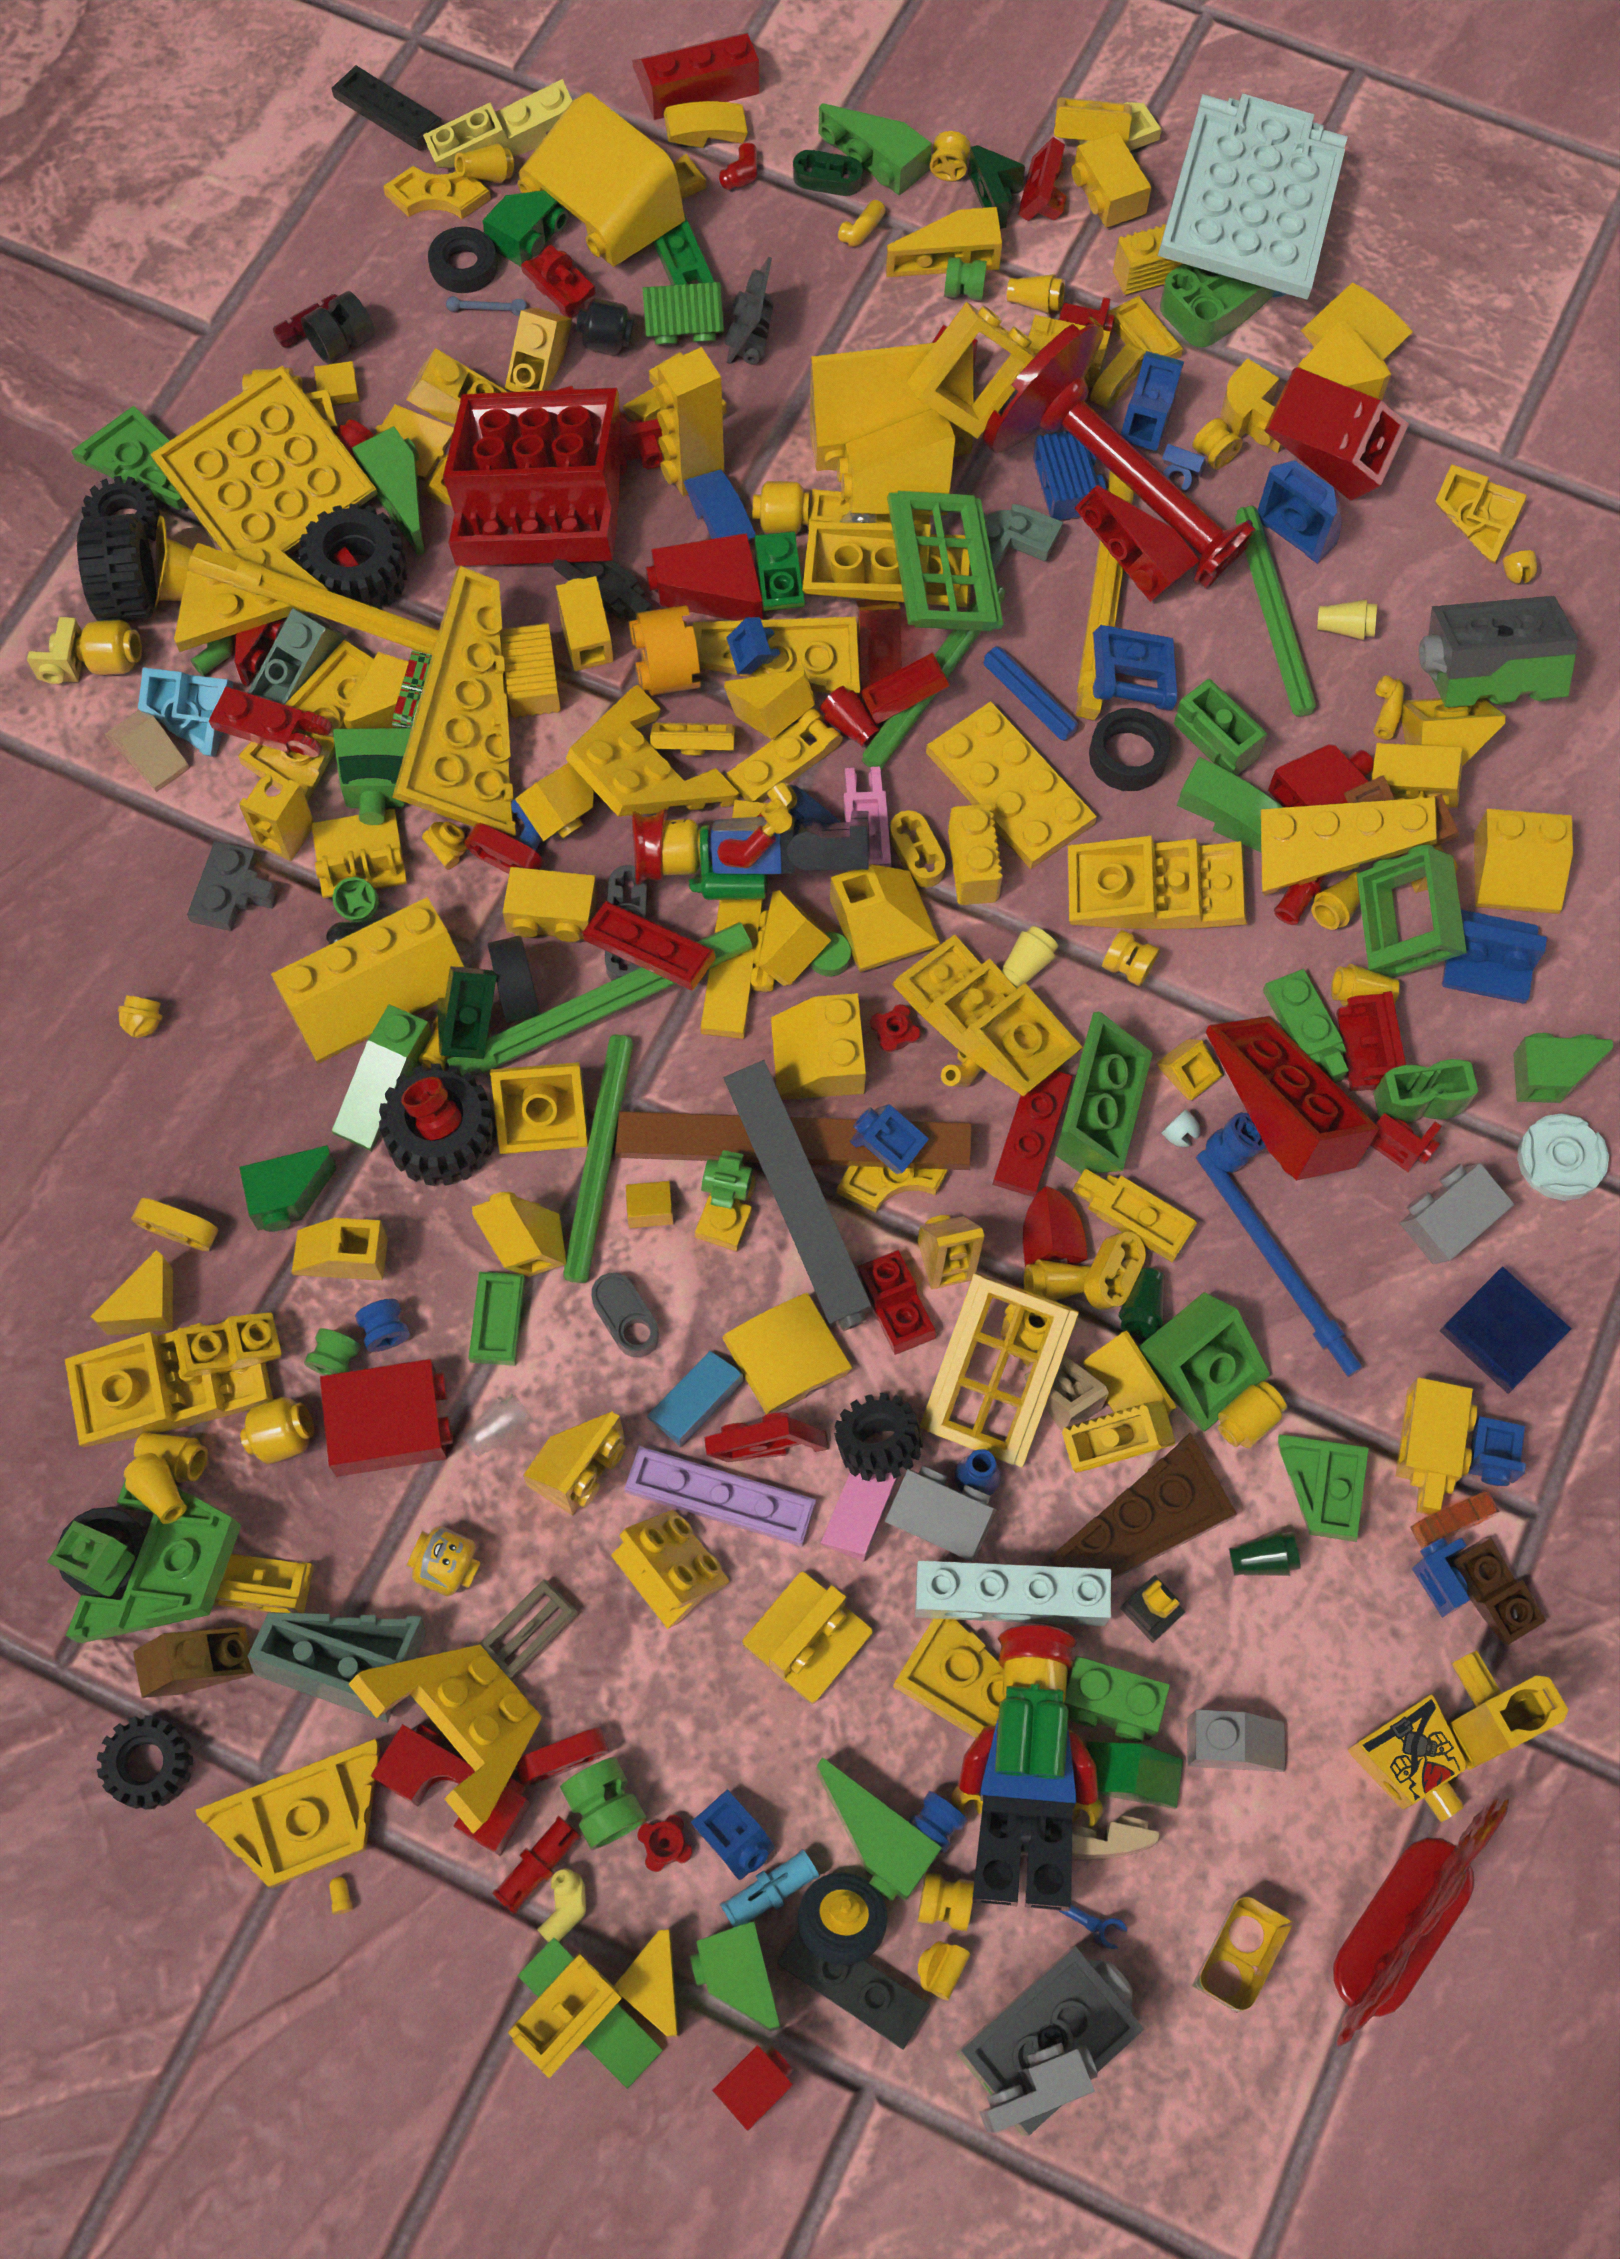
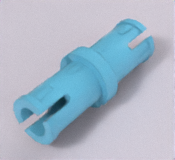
M802 1849L797 1855L768 1874L764 1870L755 1876L756 1882L726 1902L723 1901L720 1903V1906L734 1928L749 1923L771 1907H774L775 1910L779 1909L784 1905L783 1899L820 1876L812 1861Z

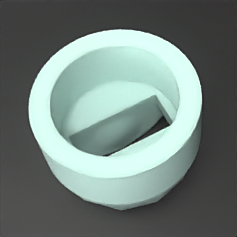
M1185 1109L1161 1134L1175 1146L1184 1148L1191 1146V1142L1185 1135L1189 1133L1192 1137L1198 1139L1201 1130L1196 1118Z

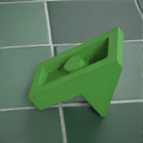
M73 1521L47 1562L101 1594L110 1597L133 1564L135 1556L126 1550L127 1546L113 1537Z

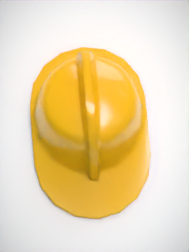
M159 516L156 531L158 593L155 608H157L158 601L160 600L182 601L188 564L193 552L192 549L166 537L163 516Z

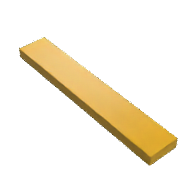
M734 800L732 818L757 817L768 803ZM764 899L719 901L715 933L741 922L752 943L753 949L709 969L700 1028L701 1034L744 1039L751 992L750 981L752 969L754 968V953Z

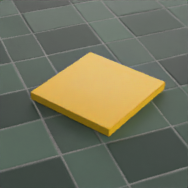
M283 365L150 454L221 551L226 553L268 540L289 556L301 547L299 542L301 535L308 534L306 526L310 521L316 523L319 521L317 515L323 511L327 514L334 512L333 507L339 505L342 506V509L349 508L350 504H359L360 507L378 494L375 486Z

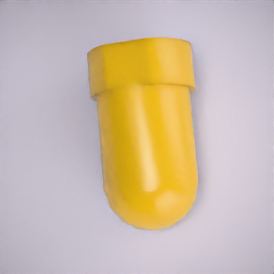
M334 1877L329 1883L332 1914L338 1915L353 1910L352 1901H350L347 1882L343 1877Z

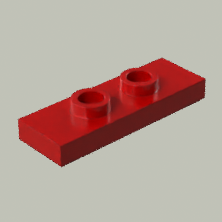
M1055 1070L1025 1096L1020 1095L992 1185L1035 1197L1072 1075Z

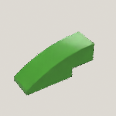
M1198 757L1177 803L1178 807L1214 822L1212 831L1236 842L1241 841L1243 845L1258 852H1261V809L1283 808L1250 783L1201 757Z
M553 1938L517 1976L539 1997L574 1957L557 1939ZM618 2003L582 2042L627 2089L663 2051Z

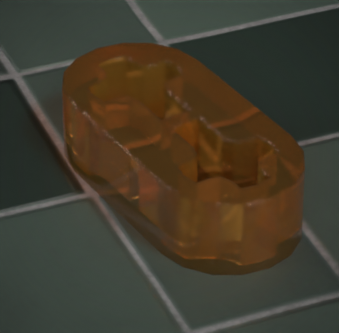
M1485 1491L1418 1521L1410 1529L1420 1548L1424 1549L1443 1537L1445 1539L1481 1524L1499 1514L1500 1511L1489 1491Z

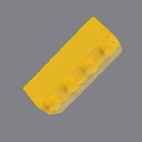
M972 342L940 384L971 406L974 403ZM935 343L811 356L810 438L816 471H837L838 458H844L846 443L931 409L916 398L907 384V380ZM949 420L955 435L954 457L970 454L973 436Z

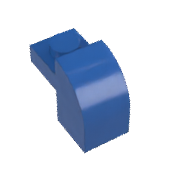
M1146 351L1120 434L1130 444L1157 451L1171 414L1185 361Z

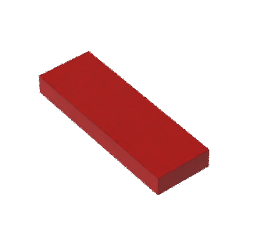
M608 901L604 902L582 932L586 942L691 991L695 989L716 959L714 950Z

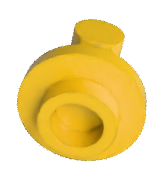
M434 822L422 835L424 842L446 869L455 867L459 863V857L467 849L464 844V832L452 822Z
M938 1941L931 1948H927L919 1959L917 1969L922 1988L943 2000L949 2001L971 1954L958 1945H950L943 1941Z

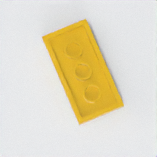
M991 701L926 746V754L972 805L990 804L993 806L992 813L994 814L993 821H995L996 832L1030 869H1033L1095 825L1097 816Z

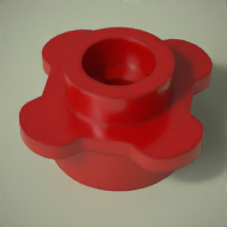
M895 1005L892 1011L883 1015L876 1013L870 1019V1028L877 1031L880 1047L886 1052L902 1049L908 1043H915L919 1039L920 1029L912 1024L909 1018L910 1010L905 1005ZM897 1025L899 1030L892 1031L891 1026Z
M669 1815L665 1821L654 1825L645 1823L639 1828L637 1837L645 1846L647 1853L645 1865L649 1870L660 1872L667 1864L676 1861L683 1864L691 1858L692 1848L689 1844L685 1843L682 1833L684 1821L679 1816ZM662 1839L669 1840V1846L667 1848H662L660 1846V1841Z

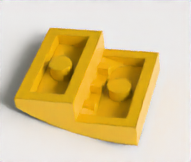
M1353 282L1300 330L1315 347L1338 321L1345 319L1354 330L1362 335L1365 343L1373 353L1382 360L1413 332L1384 302Z
M807 1292L751 1318L722 1337L766 1415L803 1400L810 1391L845 1377L852 1369Z

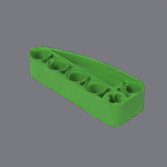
M1182 264L1172 270L1165 279L1160 311L1190 344L1197 347H1208L1254 315L1272 298L1276 290Z

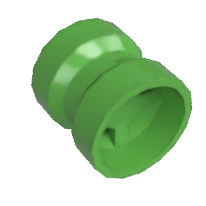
M949 257L944 297L956 298L958 295L964 294L968 295L971 300L982 301L987 261L974 260L972 263H964L961 258Z
M358 877L346 878L339 882L334 889L332 896L333 906L348 921H366L373 918L378 911V894L374 887L366 880Z

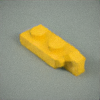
M1085 1168L1073 1188V1192L1090 1203L1088 1209L1096 1214L1098 1218L1121 1232L1129 1231L1137 1234L1143 1241L1144 1246L1172 1263L1197 1224L1194 1219L1123 1176H1120L1118 1179L1108 1175L1106 1180Z

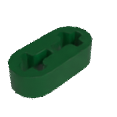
M804 150L795 155L793 159V180L800 188L840 196H851L860 191L862 187L863 167L856 158L816 150ZM812 168L811 172H807V169ZM844 174H849L848 178H843Z

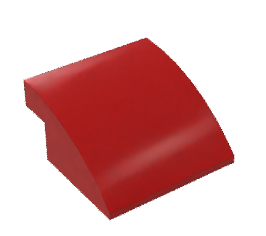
M618 388L461 395L443 475L454 511L448 543L456 566L554 563L555 559L566 560L567 562L613 561L620 492V409Z

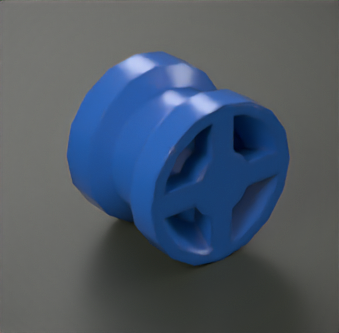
M379 1300L368 1304L356 1313L355 1318L358 1326L364 1328L366 1332L364 1343L367 1351L380 1352L388 1350L409 1338L410 1333L407 1325L399 1319L401 1308L398 1300Z
M929 1791L923 1799L924 1807L921 1812L912 1815L908 1822L941 1846L940 1852L945 1854L951 1846L950 1837L955 1830L963 1829L968 1819L948 1801Z

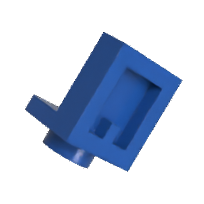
M887 1104L875 1110L870 1107L864 1111L853 1125L857 1132L849 1142L856 1148L864 1145L894 1173L900 1174L904 1172L929 1138L893 1106Z
M1445 1537L1433 1542L1420 1551L1424 1558L1412 1568L1442 1618L1471 1600L1466 1593L1468 1587L1464 1577L1458 1569L1450 1567L1446 1561L1457 1555L1467 1546L1463 1538L1451 1544H1448Z
M728 1789L691 1821L697 1832L724 1861L738 1880L743 1879L748 1873L758 1870L765 1863L768 1855L775 1849V1845L763 1828Z

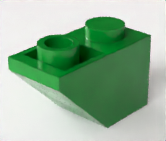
M544 190L505 195L482 220L484 233L490 237L498 254L521 267L523 262L539 255L545 243L553 234L564 228L568 220V211Z
M795 532L755 535V567L763 610L805 607Z

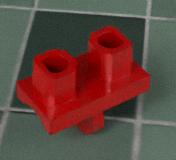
M552 244L547 246L537 258L526 260L521 264L522 272L535 284V288L557 305L559 311L566 317L573 318L578 315L580 308L585 309V301L596 294L595 286L572 265L571 256L563 250L558 251Z
M624 411L620 412V476L627 472L626 461L640 458L643 468L653 469L661 467L660 463L663 461V456L659 445V437L662 436V429L658 419L644 422L639 419L627 422Z

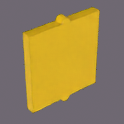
M394 404L382 425L375 427V436L394 426L403 439L409 438L415 445L420 457L416 461L419 479L426 481L438 460L445 458L444 451L452 439L454 428Z

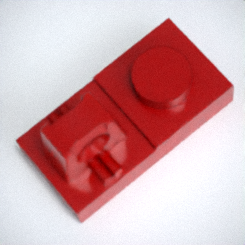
M1052 137L1032 157L1018 215L1027 221L1031 220L1037 213L1052 220H1056L1063 213L1067 196L1054 186V182L1058 179L1064 167V163L1061 160L1065 144L1055 137Z

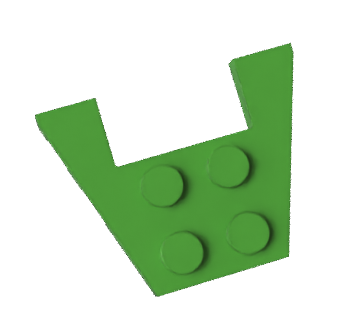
M125 1479L117 1503L128 1510L152 1512L125 1488ZM177 1488L187 1509L178 1520L170 1524H163L157 1515H153L123 1598L116 1600L81 1595L66 1636L77 1643H86L210 1615L241 1524L197 1497Z

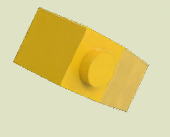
M997 207L959 209L888 244L886 277L944 274L947 272L949 257L961 258L964 263H972L974 260L987 261L986 271L999 270L1002 238Z
M950 1215L932 1217L925 1222V1225L920 1226L917 1241L931 1290L972 1280L973 1274L977 1270L984 1240L982 1227L964 1216L951 1218Z

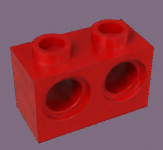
M757 2045L712 2091L742 2126L749 2131L793 2086L787 2078L793 2071V2068L773 2046L765 2053Z

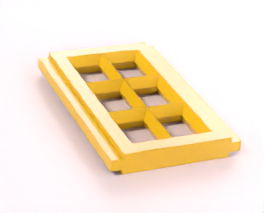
M975 1272L919 1427L973 1450H987L993 1454L994 1458L1023 1468L1079 1311ZM992 1298L1017 1306L1004 1341L981 1332ZM1025 1310L1049 1318L1037 1353L1013 1345ZM977 1342L1001 1350L988 1386L965 1377ZM1009 1354L1033 1363L1021 1398L997 1389ZM961 1386L985 1395L973 1430L949 1421ZM993 1399L1017 1407L1005 1442L981 1433Z

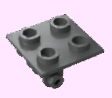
M770 257L767 258L760 270L754 269L747 282L746 291H739L735 297L731 313L736 315L735 322L731 324L725 339V345L730 346L726 363L730 364L736 355L743 357L744 361L748 364H757L764 357L774 307L771 296L765 293L772 261Z

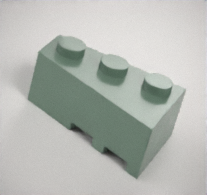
M268 1612L247 1657L254 1674L258 1677L376 1718L348 1684L363 1670L416 1659L426 1633L422 1616H407L406 1619H380L376 1615H361L360 1618L331 1617L330 1614ZM395 1706L376 1719L388 1723Z

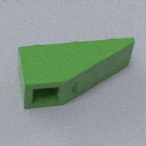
M825 103L819 106L818 134L821 135L824 141L834 145L847 156L856 158L862 167L872 174L881 185L889 187L896 194H902L930 170L932 143L905 122Z

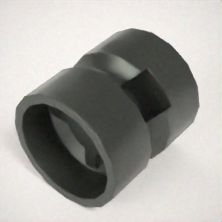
M346 291L329 301L328 310L319 307L301 318L302 328L308 341L318 356L327 364L347 354L348 345L358 347L375 337L374 325L360 300L351 291Z

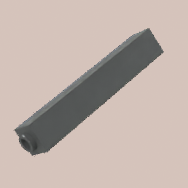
M765 1060L723 1077L831 1329L840 1325L842 1331H846L867 1321L865 1314L873 1311Z

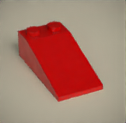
M1269 1016L1213 1024L1207 1027L1205 1033L1259 1132L1262 1141L1266 1145L1268 1152L1281 1164L1282 1169L1297 1181L1357 1167L1379 1128Z

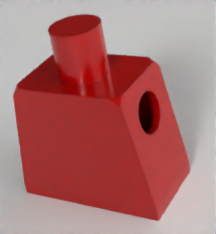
M1328 744L1278 767L1274 771L1268 791L1283 808L1347 803L1344 795L1345 792L1369 782L1365 776L1373 771L1374 761L1364 750H1359L1347 758L1336 745Z

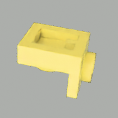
M59 617L56 633H52L50 636V652H28L27 661L38 680L50 684L79 681L83 661H80L77 657L75 644L77 637L82 635V630L76 618Z

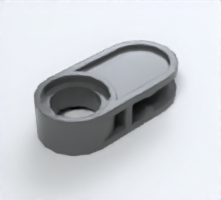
M607 1273L600 1276L595 1281L591 1292L592 1302L597 1314L624 1354L639 1358L649 1355L655 1350L659 1342L658 1326L653 1315L626 1276L619 1273ZM642 1323L649 1328L650 1336L646 1342L640 1345H633L625 1339L624 1333L631 1324Z

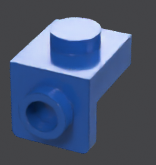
M1479 1416L1473 1429L1472 1459L1468 1473L1482 1476V1482L1494 1486H1508L1510 1483L1516 1482L1525 1474L1526 1463L1521 1462L1525 1426Z

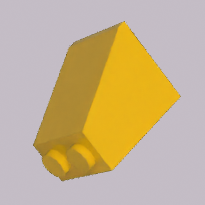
M930 409L846 443L844 458H838L837 482H841V496L848 499L851 513L890 514L887 496L889 493H898V491L950 494L955 435L949 420L933 409ZM912 510V515H933V511ZM940 512L941 515L948 514V512Z

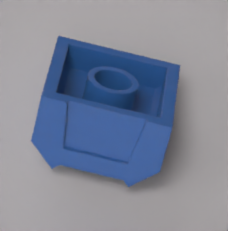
M1295 460L1272 466L1268 473L1258 507L1261 523L1318 564L1337 545L1340 536L1342 517L1338 491Z

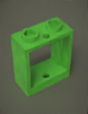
M1420 845L1411 848L1407 855L1397 859L1379 860L1373 864V868L1357 873L1369 970L1395 978L1467 953L1453 855L1436 850L1431 845ZM1426 877L1434 930L1399 942L1392 889Z

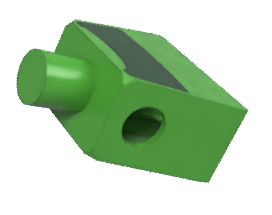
M412 728L333 729L339 781L344 801L349 808H359V820L367 825L382 824L385 819V808H402L406 805V802L394 799L392 796Z

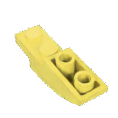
M563 79L496 112L491 102L423 136L437 168H455L454 161L457 153L472 151L496 143L502 147L509 148L512 156L534 150L545 138L546 132L552 129L571 104L572 99Z

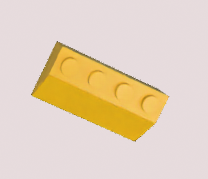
M426 897L271 973V976L317 1064H320L369 1039L389 1004L412 1015H417L437 1005L438 998H445L450 966L464 967L447 929L429 898Z

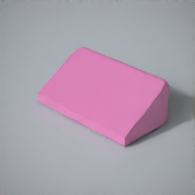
M890 1472L885 1474L886 1481L877 1482L875 1474H872L870 1481L862 1480L860 1473L856 1477L849 1473L822 1538L821 1545L864 1562L898 1477L893 1479Z

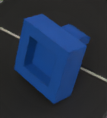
M1167 444L1162 457L1163 463L1168 465L1163 474L1169 480L1174 473L1184 475L1185 479L1181 487L1183 492H1187L1192 486L1193 479L1191 474L1201 477L1207 463L1204 456L1171 444Z
M746 617L726 637L737 674H752L762 663H771L780 654L779 649L769 648L768 640L774 635V632L770 628H763L760 617Z

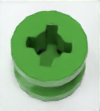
M320 1328L315 1336L316 1348L313 1352L307 1354L304 1364L311 1370L324 1376L350 1372L348 1364L351 1358L358 1355L361 1345L339 1332Z

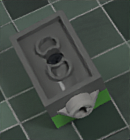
M1555 596L1432 606L1429 634L1424 636L1419 644V662L1421 668L1432 677L1445 707H1469L1474 705L1480 698H1488L1492 703L1504 705L1516 701L1519 695L1529 694L1534 700L1547 701L1552 698L1569 697L1578 638Z
M1075 1946L1062 1955L955 2053L989 2095L1019 2084L1025 2093L1027 2090L1019 2071L1030 2067L1028 2055L1062 2043L1065 2052L1085 2045L1098 2073L1133 2041L1144 2028L1132 2015L1133 1988L1124 1975L1109 1961L1086 1959ZM1061 2106L1014 2126L1021 2135L1030 2136Z

